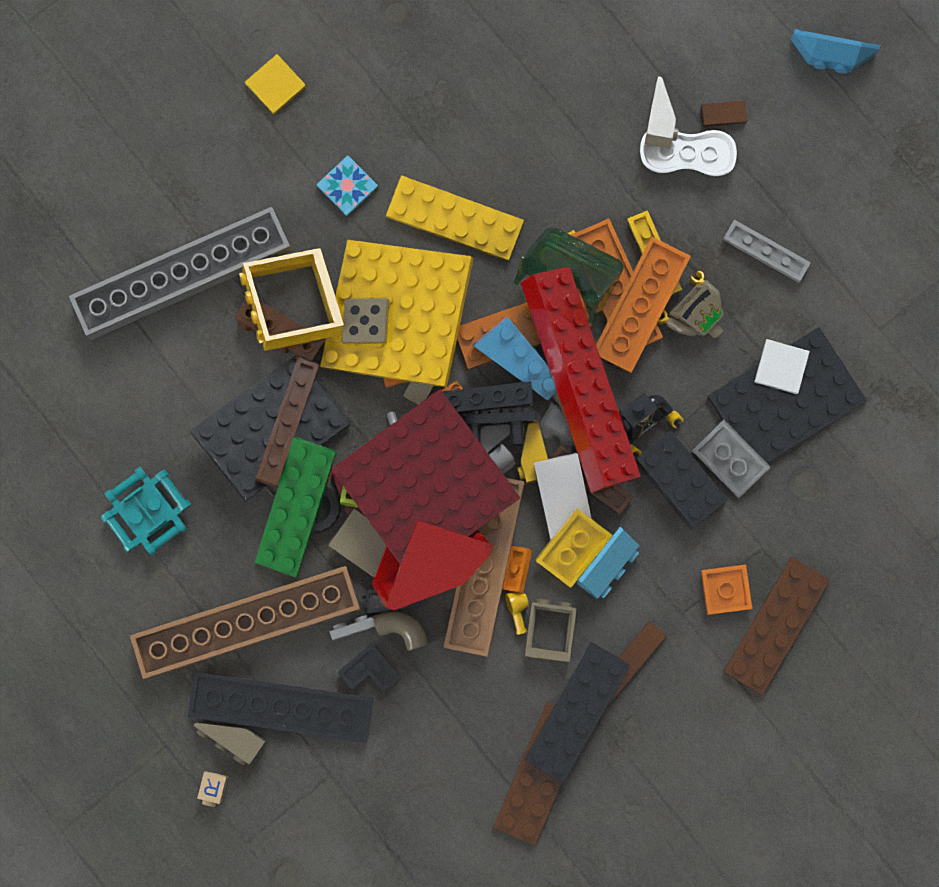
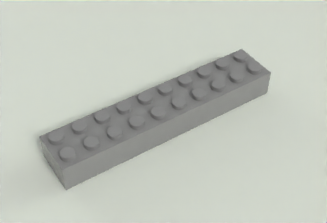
M270 207L74 293L69 298L85 335L90 340H93L240 275L243 271V263L283 256L292 251L273 208Z

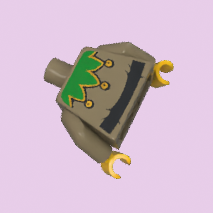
M697 271L696 276L700 280H695L693 276L690 277V283L695 287L669 313L672 317H667V312L663 310L662 314L665 318L659 319L657 324L662 325L666 323V326L672 330L692 337L696 335L704 336L709 333L712 338H716L723 332V329L717 323L724 315L721 309L720 292L708 280H703V272Z

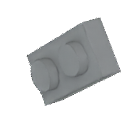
M364 615L356 618L354 624L347 626L346 622L333 626L334 630L330 631L332 640L335 641L374 628L373 617L368 619V616Z

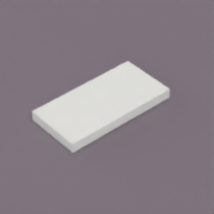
M577 453L534 463L550 540L576 508H579L591 518Z

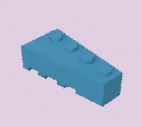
M504 317L472 344V346L521 382L531 381L532 390L544 399L548 400L555 392L557 393L549 366L508 317Z

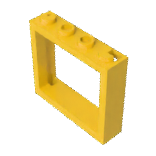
M320 248L243 263L240 281L242 285H246V301L248 305L251 304L253 309L251 311L252 322L258 326L256 331L259 344L263 343L265 351L342 335L343 320ZM312 266L329 324L269 336L252 278Z

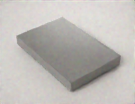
M725 420L692 450L738 499L771 468Z

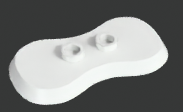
M717 130L698 134L678 132L677 140L672 141L670 149L644 144L646 133L641 141L640 154L643 164L648 169L658 173H668L679 169H693L710 176H721L729 173L736 163L737 150L734 140L730 135Z

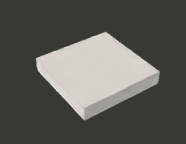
M766 339L754 382L798 394L810 351Z

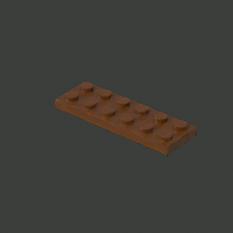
M790 557L723 672L763 695L830 579L795 558Z
M546 702L493 826L534 846L562 783L524 761L555 706L549 702Z

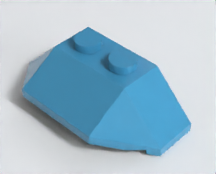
M795 29L791 36V41L809 65H814L813 67L816 69H835L836 72L843 74L852 72L875 57L880 49V45L798 29Z

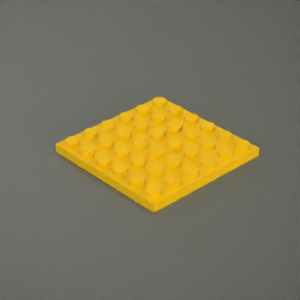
M347 240L335 295L342 320L344 319L345 299H389L387 343L344 344L342 342V335L326 338L320 367L447 388L473 258L465 255Z

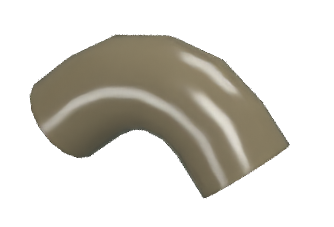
M394 610L373 615L379 637L389 633H398L403 637L408 651L429 644L420 622L410 614Z

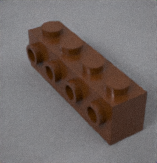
M245 300L235 319L239 323V328L248 333L250 330L256 332L258 326L252 322L251 304L248 305ZM259 302L269 336L306 329ZM325 339L277 349L285 354L291 352L296 355V360L299 357L314 363L326 341Z

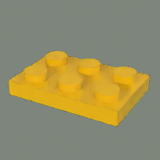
M576 508L535 560L571 588L613 535L579 508Z

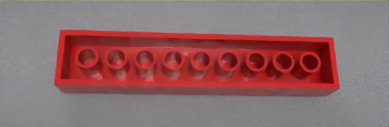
M570 267L533 274L522 281L521 286L591 493L621 485L641 477Z

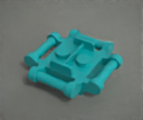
M141 466L135 469L134 474L114 489H109L104 493L114 507L100 518L109 525L124 545L123 549L126 553L143 544L147 552L153 556L157 553L156 550L177 534L188 530L179 518V515L192 504L188 499L185 500L168 478L169 474L165 469L150 479ZM142 479L145 484L119 502L116 497ZM160 482L178 506L175 509L171 507L156 487ZM120 514L137 536L135 539L130 540L114 518L116 515ZM170 523H175V526H173L171 529H169L155 541H153L152 543L149 542L150 538H152L154 535H156Z

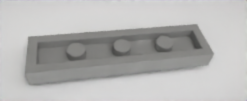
M736 220L733 221L723 238V241L798 283L811 263Z

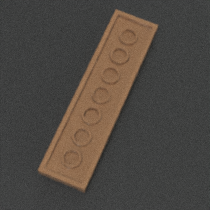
M507 478L521 499L479 529L483 536L492 544L493 550L474 574L463 585L456 587L444 648L485 657L489 656L524 491V481Z

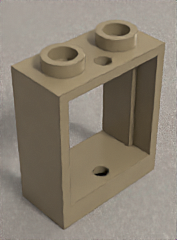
M536 599V603H531L524 657L569 663L577 608H572V603L559 602L557 606L549 605V600ZM536 610L569 614L564 652L531 648Z

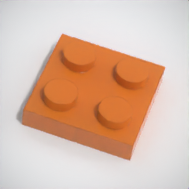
M746 565L701 570L707 615L752 609Z

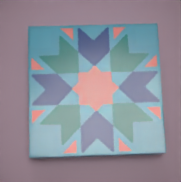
M347 155L317 184V187L348 217L378 188V185Z

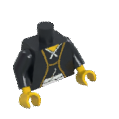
M643 393L619 412L632 452H635L638 456L641 455V451L633 446L632 442L665 416H667V421L674 428H677L674 425L675 420L680 419L684 422L677 411H673L669 403L660 395L648 397Z

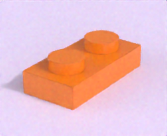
M517 546L511 547L503 590L517 593L524 592L532 555L531 549Z

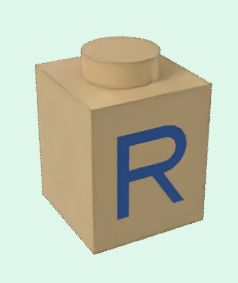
M205 771L197 799L203 800L202 804L215 807L216 803L221 804L229 776Z

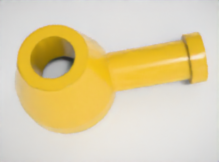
M508 593L505 595L508 610L513 616L517 630L516 635L526 633L527 629L524 626L521 611L529 606L525 593Z

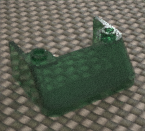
M547 228L522 256L514 284L518 285L526 274L532 276L537 273L570 267L576 287L586 292L584 301L592 309L587 322L592 323L605 307L622 274L624 265L619 259L558 228Z

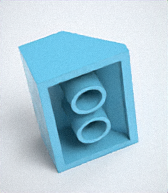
M619 527L576 584L595 599H598L600 596L604 598L612 588L609 586L614 578L618 581L626 571L622 568L627 561L632 563L639 554L636 550L639 545Z

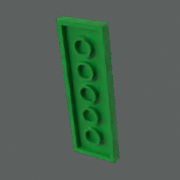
M298 437L293 438L255 563L295 578L298 577L337 451Z

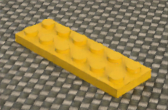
M402 175L386 214V217L507 262L510 260L524 223L523 219Z

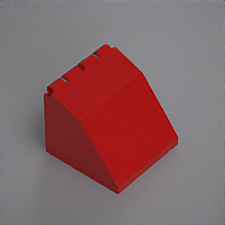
M417 520L401 565L389 548L385 546L372 586L386 608L397 610L463 585L490 556L489 554L492 552L493 546L479 530L468 537Z

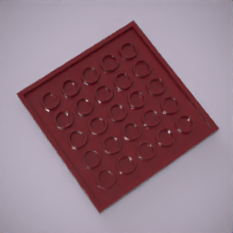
M441 389L331 469L400 565L417 520L469 537L521 499Z

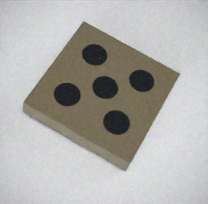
M345 299L342 342L344 344L387 343L389 299Z

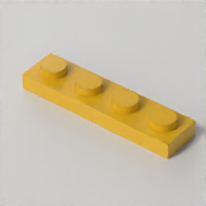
M648 210L627 219L641 254H643L651 237L660 240ZM679 281L672 295L682 291Z

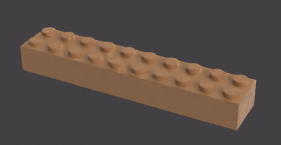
M344 566L130 635L142 678L150 679L348 615L361 609L348 568Z

